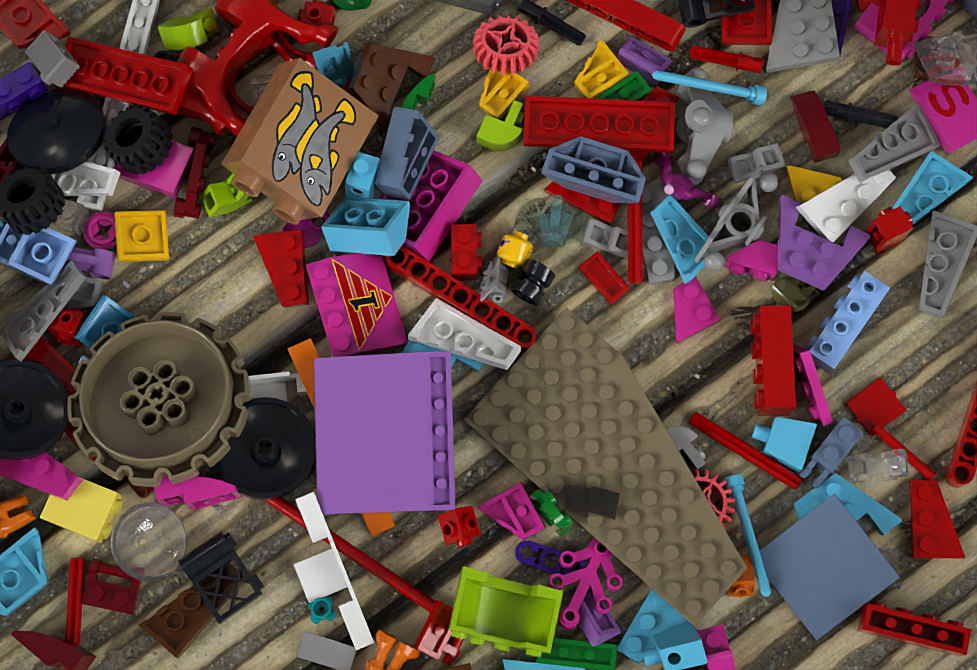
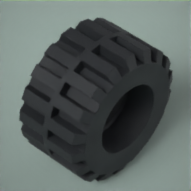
M135 105L134 108L132 106L126 107V110L119 111L117 113L118 116L116 118L113 117L110 121L112 123L110 126H107L105 130L107 134L104 135L103 139L106 142L104 149L111 159L133 174H146L147 170L152 172L170 154L168 150L172 149L173 145L170 142L173 139L172 129L166 121L146 106Z
M26 166L22 170L14 171L12 175L9 174L6 180L0 183V215L17 233L31 235L34 232L36 234L42 229L46 230L52 222L55 223L57 221V216L62 214V207L65 206V194L46 169L39 168V166H33L32 168Z

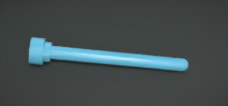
M655 70L652 73L653 79L744 97L754 105L762 106L767 96V88L761 85L745 88Z
M742 474L724 478L726 480L724 488L725 490L727 488L732 489L730 495L735 498V507L760 592L764 597H768L771 594L770 585L742 494L745 482Z

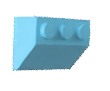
M344 197L321 226L330 251L394 256L406 241L410 203L409 201Z

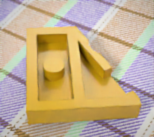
M601 39L597 43L595 52L586 61L584 70L579 73L574 84L584 98L595 99L627 78L629 72Z
M490 68L488 77L485 79V89L481 94L479 107L489 116L501 120L510 110L513 101H518L530 87V83L516 72L514 76L510 72H506L503 76L500 71L493 75L492 68Z
M795 166L786 167L793 199L800 203H805L812 197L842 181L841 177Z

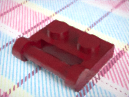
M92 558L81 604L134 615L144 569L137 567L129 569L102 563L100 559ZM99 573L131 579L132 583L131 587H126L97 579Z

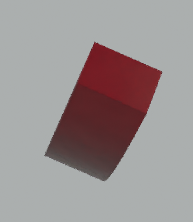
M815 90L791 96L790 99L804 142L808 143L813 162L817 163L838 157L841 149L831 122Z
M13 631L11 634L47 666L61 667L63 665L68 670H87L96 658L95 655L84 647L56 635L31 631Z

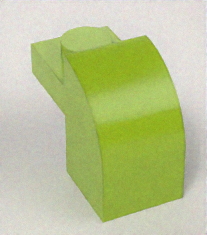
M204 8L190 17H174L158 26L164 47L170 50H183L186 46L196 47L208 41L207 37L219 31L212 8Z
M514 100L505 121L485 115L476 136L477 144L494 151H506L516 146L523 136V129L519 128L525 118L523 103Z
M234 173L227 181L209 184L200 195L209 218L232 212L248 204L253 199L252 196L238 190L231 183L235 175Z

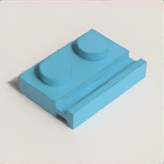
M344 42V46L341 47L334 45L312 52L317 70L338 86L346 84L347 80L352 79L355 72L347 42Z

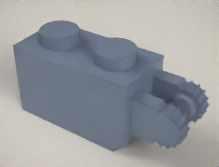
M842 417L809 458L810 462L799 476L804 479L811 473L814 466L818 467L823 472L813 481L812 486L817 489L824 479L834 472L864 432L845 417Z

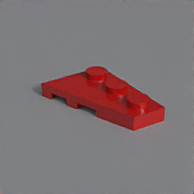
M299 229L254 235L253 238L282 307L309 305L303 231Z
M911 480L909 484L912 558L965 559L938 481Z

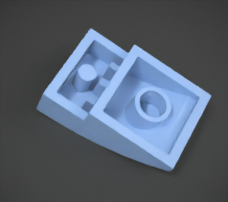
M6 223L0 234V265L53 286L77 241L50 228L42 229L36 234L32 232L31 235L19 234Z

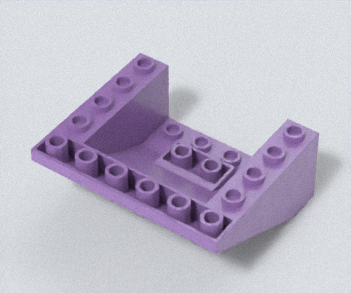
M451 351L314 358L317 501L322 514L455 510Z

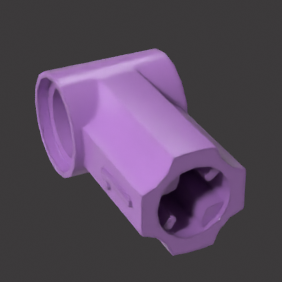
M73 247L63 268L72 260L79 266L82 272L101 279H111L116 254L104 249H94V251Z

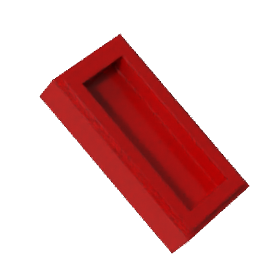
M598 251L578 267L610 305H613L630 290L628 284Z

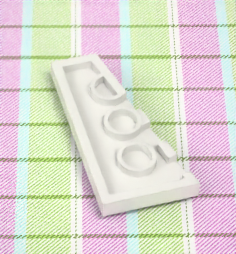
M84 162L72 170L50 175L60 186L65 196H112L121 172L94 163Z
M888 170L859 183L854 173L795 208L822 238L834 242L896 177Z
M437 298L408 334V340L446 352L451 351L453 354L508 370L521 352L520 345Z

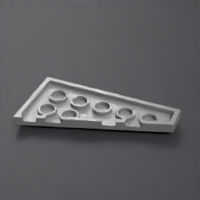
M780 0L766 73L840 61L831 0Z

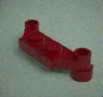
M191 127L188 146L195 147L186 190V199L176 198L173 217L182 219L184 217L199 219L202 204H197L199 191L203 192L205 188L206 177H202L204 168H209L211 154L207 153L208 148H214L216 134L204 132L202 128Z

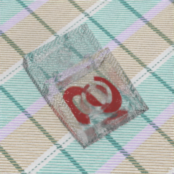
M961 31L913 43V47L931 82L956 86L977 84V33L963 36Z

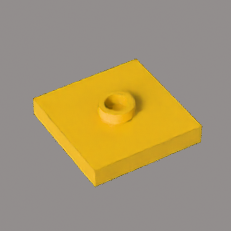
M165 210L116 211L114 213L118 262L169 260Z

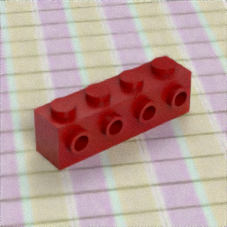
M871 601L870 604L862 606L857 631L960 657L967 655L972 629L963 627L964 623L948 620L945 623L937 621L938 617L934 615L922 614L921 617L913 615L912 610L896 607V610L886 608L884 603Z

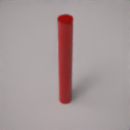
M876 423L871 428L875 435L928 480L933 479L936 473L880 424Z

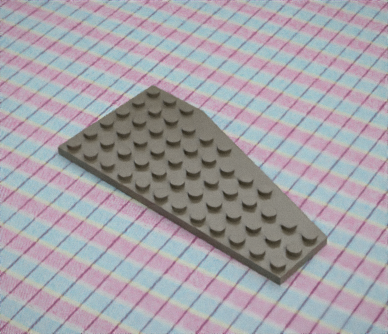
M567 307L464 419L466 423L535 485L545 492L548 490L564 511L694 627L699 624L747 570V566L624 357Z

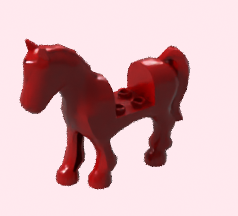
M215 0L217 4L214 10L234 30L230 35L228 44L225 47H221L217 52L215 61L192 47L186 46L176 62L189 65L193 70L177 113L208 123L219 136H222L227 129H230L233 135L238 136L253 110V107L246 104L237 95L235 89L237 76L246 64L262 51L271 47L280 55L284 62L301 58L317 70L313 53L302 52L292 47L282 31L290 34L301 44L317 42L320 46L327 48L334 41L338 33V27L330 23L321 25L306 24L281 10L273 0Z

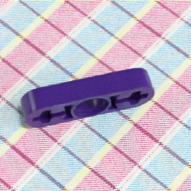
M522 541L515 549V557L523 565L551 574L558 573L564 575L572 572L568 568H564V573L559 572L562 567L560 563L555 568H548L544 564V557L547 554H555L559 559L563 553L562 551L532 541ZM530 546L531 552L538 554V549L544 550L540 556V565L534 563L536 561L535 557L529 556L527 560L522 559L523 554L519 553L520 549ZM564 556L565 558H568L566 563L572 562L569 556ZM585 560L579 561L581 569L587 567Z

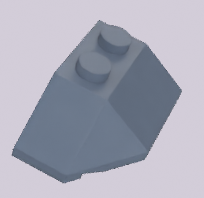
M581 136L557 147L550 148L541 173L566 189L612 203H639L646 181L644 174L629 151Z

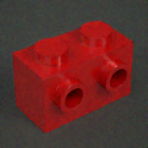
M901 206L895 209L888 207L879 212V217L874 219L866 230V233L871 235L869 240L877 254L903 241L913 229V220L910 214L904 211Z
M476 224L451 225L452 277L458 281L477 280V272L482 271V256H477V247H482V232H477Z

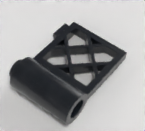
M678 0L684 27L693 28L701 26L707 21L755 11L754 0H749V4L744 6H737L732 3L734 0H720L725 3V6L721 11L713 13L710 12L709 7L713 0Z
M222 531L178 560L181 568L191 580L219 624H222L263 595L261 589L265 587L256 573L251 576L236 553L234 547L237 543L229 532L224 534ZM234 560L239 567L237 577L223 576L225 566ZM242 573L246 579H241ZM209 577L218 579L215 593L206 592L200 583ZM222 579L235 581L232 596L219 594ZM240 582L250 584L255 591L247 598L237 597ZM208 596L214 597L213 602L210 600ZM218 597L231 599L229 610L222 615L216 609Z

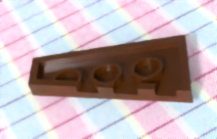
M229 563L225 566L223 576L236 578L238 570ZM209 577L200 584L206 592L215 593L218 579ZM222 579L219 594L232 596L235 581ZM193 585L188 590L185 589L175 600L167 606L164 605L156 611L155 615L148 620H144L138 626L179 659L214 616ZM208 596L210 600L213 602L214 597ZM218 597L217 611L222 608L228 599Z

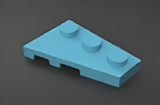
M930 151L893 206V209L901 206L904 211L910 214L914 224L974 177L933 151Z
M668 195L650 213L686 284L705 266L704 260L701 259L697 264L694 262V259L709 236L671 195Z

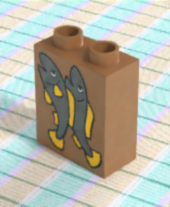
M301 58L287 61L278 65L221 165L235 174L231 183L238 190L253 197H258L260 192L275 201L272 207V212L286 222L297 225L300 220L318 218L324 215L379 115Z

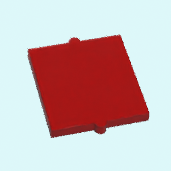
M881 377L845 403L856 417V422L861 423L871 437L875 435L871 428L876 423L884 428L907 410L895 396L896 392L891 391Z

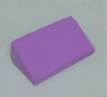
M632 36L623 44L616 57L624 67L633 72L638 70L643 78L656 85L659 81L653 79L652 73L655 70L666 72L672 62L667 56Z
M588 591L578 610L580 615L578 623L590 644L595 647L620 634L621 630L610 612L600 614L596 611V601L593 593ZM603 601L599 603L602 609H607Z

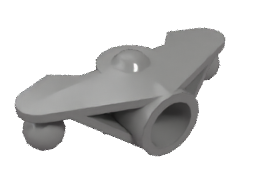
M699 67L693 68L685 74V76L705 80L707 78L706 72ZM679 85L676 94L687 105L685 114L677 120L675 132L679 140L687 145V152L676 161L679 172L685 174L696 186L703 180L720 143L726 144L729 142L733 129V113L731 109L724 108L708 90Z
M759 164L731 203H727L721 208L719 212L720 219L694 259L695 263L698 264L702 259L708 270L718 271L724 265V258L716 251L748 246L752 240H757L764 231L763 223L767 217L763 215L759 221L755 180L758 182L759 188L764 192H772L778 186V180L774 174L761 172L764 167L763 165ZM747 193L748 205L739 204ZM731 220L743 222L747 230H736L733 228ZM719 234L721 240L714 241Z

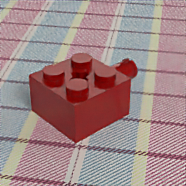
M879 0L874 46L887 47L886 64L891 66L901 65L902 50H904L908 42H912L913 34L917 33L919 18H916L915 15L916 9H920L921 0Z

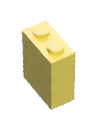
M81 478L83 481L68 501L49 495L41 513V519L99 543H102L103 539L109 537L112 530V525L110 524L114 515L119 514L123 505L122 495Z

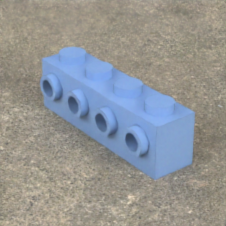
M866 271L860 277L854 276L847 286L851 290L847 297L840 296L833 307L837 310L833 317L827 315L819 328L823 330L820 336L817 338L813 335L805 347L810 350L813 362L829 374L835 369L890 289V287Z

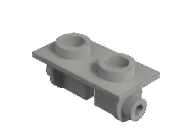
M498 255L492 261H487L482 269L483 281L480 285V301L489 297L494 302L501 303L506 298L505 285L507 284L509 270L504 264L500 263Z

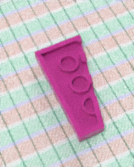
M46 452L26 460H6L0 458L1 477L14 480L22 485L38 489L41 492L68 501L83 481Z

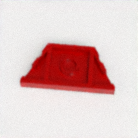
M0 0V29L18 49L29 47L43 30H46L58 39L71 35L66 26L42 0Z

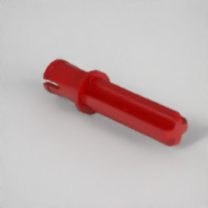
M696 45L691 47L689 54L692 59L734 67L736 71L739 69L758 74L761 73L764 58L744 55L742 52L734 54Z

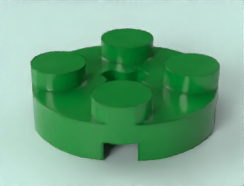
M537 489L529 496L530 499L537 500L533 504L550 526L555 523L559 528L555 531L558 535L563 536L570 530L569 526L573 524V521L565 511L560 512L555 506L557 500L548 490L545 492Z

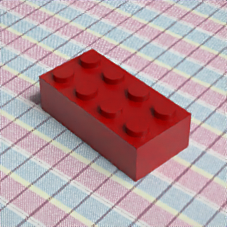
M791 305L760 306L756 314H753V319H750V334H754L755 338L754 344H751V358L756 359L755 369H752V382L757 384V393L753 395L754 409H758V416H789L796 408Z

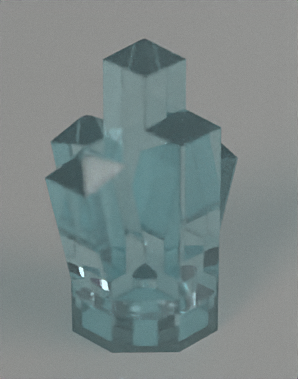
M560 195L553 196L550 225L547 214L542 213L538 216L541 231L540 244L550 247L565 246L566 235L574 217L571 211H565L560 223L563 199Z

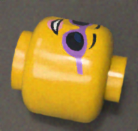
M514 231L513 235L505 234L496 253L500 257V263L518 270L519 266L523 267L533 250V245L527 241L529 236L518 231Z

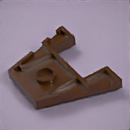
M366 44L348 89L359 102L379 115L376 121L377 125L388 132L392 116L390 109L406 70H410L420 78H425L429 75L435 58L382 45Z

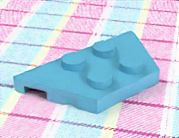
M35 527L0 555V614L6 617L49 584L40 534Z

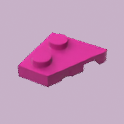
M696 276L690 282L682 283L673 288L675 341L677 344L721 320Z
M521 482L477 506L480 511L490 516L522 540H526L546 528Z

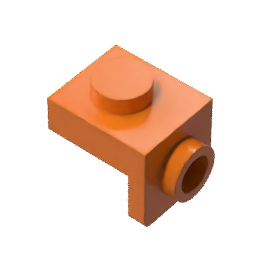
M741 555L747 570L727 591L729 597H746L754 594L755 576L750 555Z

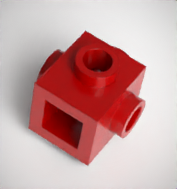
M305 1L304 8L299 9L297 19L309 25L326 23L334 25L336 12L334 6L327 5L323 1Z
M63 308L47 329L53 339L66 346L72 344L81 347L82 342L76 339L75 335L87 317L80 309Z
M472 505L455 508V510H449L437 516L446 545L457 544L458 548L472 544V539L481 535Z

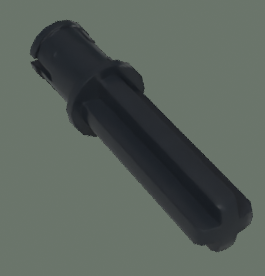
M522 0L517 11L536 21L535 24L541 23L578 46L583 44L586 35L549 13L547 7L542 8L531 0Z
M827 99L825 106L835 108V110L824 108L828 116L844 119L845 122L850 120L881 128L889 127L898 119L896 115L852 106L850 102L847 105Z

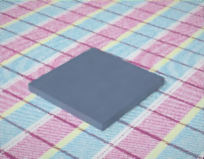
M835 493L760 550L768 579L816 640L900 578Z

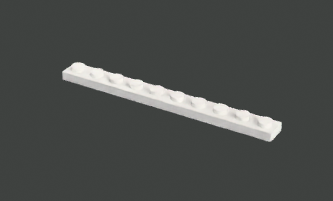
M160 0L132 1L119 49L146 54ZM105 98L102 111L105 115L107 126H110L112 123L110 122L113 117L116 118L119 111H125L126 107L132 104ZM103 141L95 154L88 159V162L114 169L115 161L107 155V151L104 149L106 142ZM78 196L76 205L80 208L102 212L106 196Z

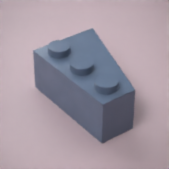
M400 107L393 108L374 183L385 196L410 201L440 138L419 111Z

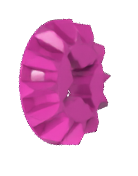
M106 211L97 212L85 222L83 235L86 242L92 248L108 250L116 247L115 218L113 213ZM98 224H101L106 229L110 227L108 230L109 239L103 235L98 236L100 233Z

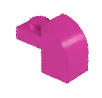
M723 624L698 630L697 633L701 638L708 662L703 664L704 669L736 670L732 650L729 648Z

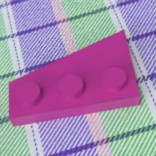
M798 345L793 346L794 367L800 379L802 391L810 404L808 409L812 420L823 426L833 423L810 350Z

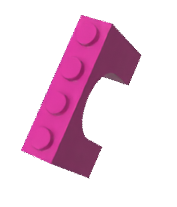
M924 0L926 6L925 14L919 18L917 33L913 34L912 42H908L904 50H902V61L906 56L911 58L919 48L916 43L920 38L926 39L933 29L930 26L934 20L939 22L947 11L944 8L948 1L953 4L955 0ZM871 2L857 20L853 30L874 44L879 7ZM877 46L887 53V47Z

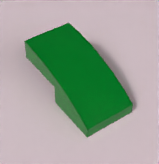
M430 74L419 82L409 93L401 108L415 110L418 102L427 105L436 86V75Z

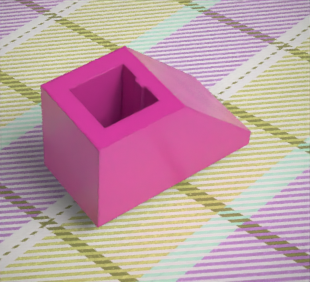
M758 240L729 255L724 267L729 268V271L734 274L743 275L747 273L753 275V278L758 281H772L778 268V245Z

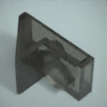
M568 485L563 510L565 512L616 520L620 494L594 486L586 488Z

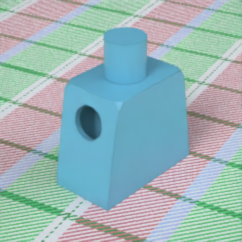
M358 152L350 166L345 181V197L373 198L376 189L374 183L380 158ZM355 189H358V190H360L362 193L355 192L354 190H355Z
M775 417L770 428L756 423L751 438L765 442L762 453L791 471L799 473L803 469L817 424Z
M688 621L653 636L655 647L642 651L646 667L661 662L664 670H682L708 663L701 638L695 627Z

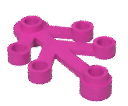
M596 538L590 541L588 548L576 552L564 551L559 557V563L563 568H570L575 562L590 559L586 568L564 575L553 574L548 581L550 588L561 590L563 586L580 581L569 606L563 608L558 614L557 621L563 629L570 630L578 624L580 620L578 610L589 586L596 601V611L600 614H607L611 610L612 601L605 596L596 573L600 564L607 578L606 587L608 590L618 591L623 584L622 578L615 573L610 560L613 554L606 547L605 552H599L597 546L602 544ZM569 556L572 562L565 563L563 557ZM552 579H559L561 581V585L555 586L552 583ZM611 579L618 581L617 587L610 584ZM602 601L606 602L608 609H602L599 603ZM565 614H573L574 620H567Z

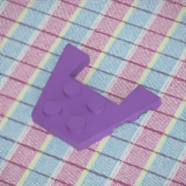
M781 195L778 200V270L824 291L869 240L871 235L850 226L846 231L842 245H837L796 226L795 223L799 211L795 207L802 203Z

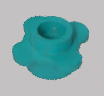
M327 595L323 598H317L313 602H308V607L312 613L310 619L314 624H319L320 621L326 619L332 621L336 617V613L332 609L333 599L331 596ZM321 607L324 608V611H323V612H320V611H319V609H320Z

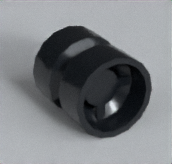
M528 259L521 270L522 276H518L510 287V291L521 300L537 306L545 294L543 289L549 288L556 275L542 263Z

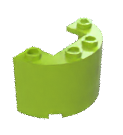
M465 566L462 567L448 629L451 631V637L465 640L466 637H469V643L484 646L485 642L493 643L494 649L509 652L510 647L526 650V655L541 657L542 653L551 652L563 595L562 590L542 585L530 586L488 575L489 572Z

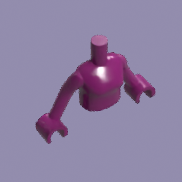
M658 152L653 160L663 168L661 180L665 193L671 195L675 200H689L701 197L704 198L702 201L707 207L715 209L722 198L717 197L712 190L706 192L694 189L693 182L681 172L670 173L672 168L670 161L673 157L666 153Z

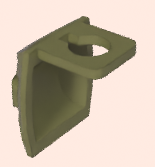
M786 276L777 279L773 283L772 295L779 306L791 305V311L796 312L808 306L811 300L808 296L816 287L811 285L809 287L804 286L801 289L798 286L800 283L799 279L794 277L789 279Z

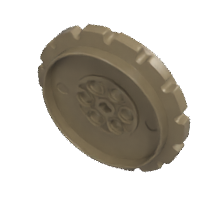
M160 312L155 320H150L147 315L138 316L121 323V331L119 333L106 332L90 347L89 350L93 355L92 358L79 362L71 380V385L77 392L68 396V419L74 427H78L73 432V436L88 459L97 457L95 465L108 476L120 481L124 476L129 475V480L133 485L144 487H158L164 478H169L172 484L181 483L198 476L200 465L214 466L231 449L227 442L228 439L240 436L249 414L246 407L242 406V404L251 400L250 377L245 369L240 370V367L244 365V360L231 339L221 340L222 333L219 328L210 322L196 318L193 322L189 323L186 314L176 312ZM172 372L169 377L162 378L165 373ZM142 379H147L144 384L138 385ZM189 388L186 393L179 394L182 389ZM139 402L137 407L129 409L133 403ZM181 411L178 417L171 418L175 412ZM156 418L153 424L146 425L150 419Z

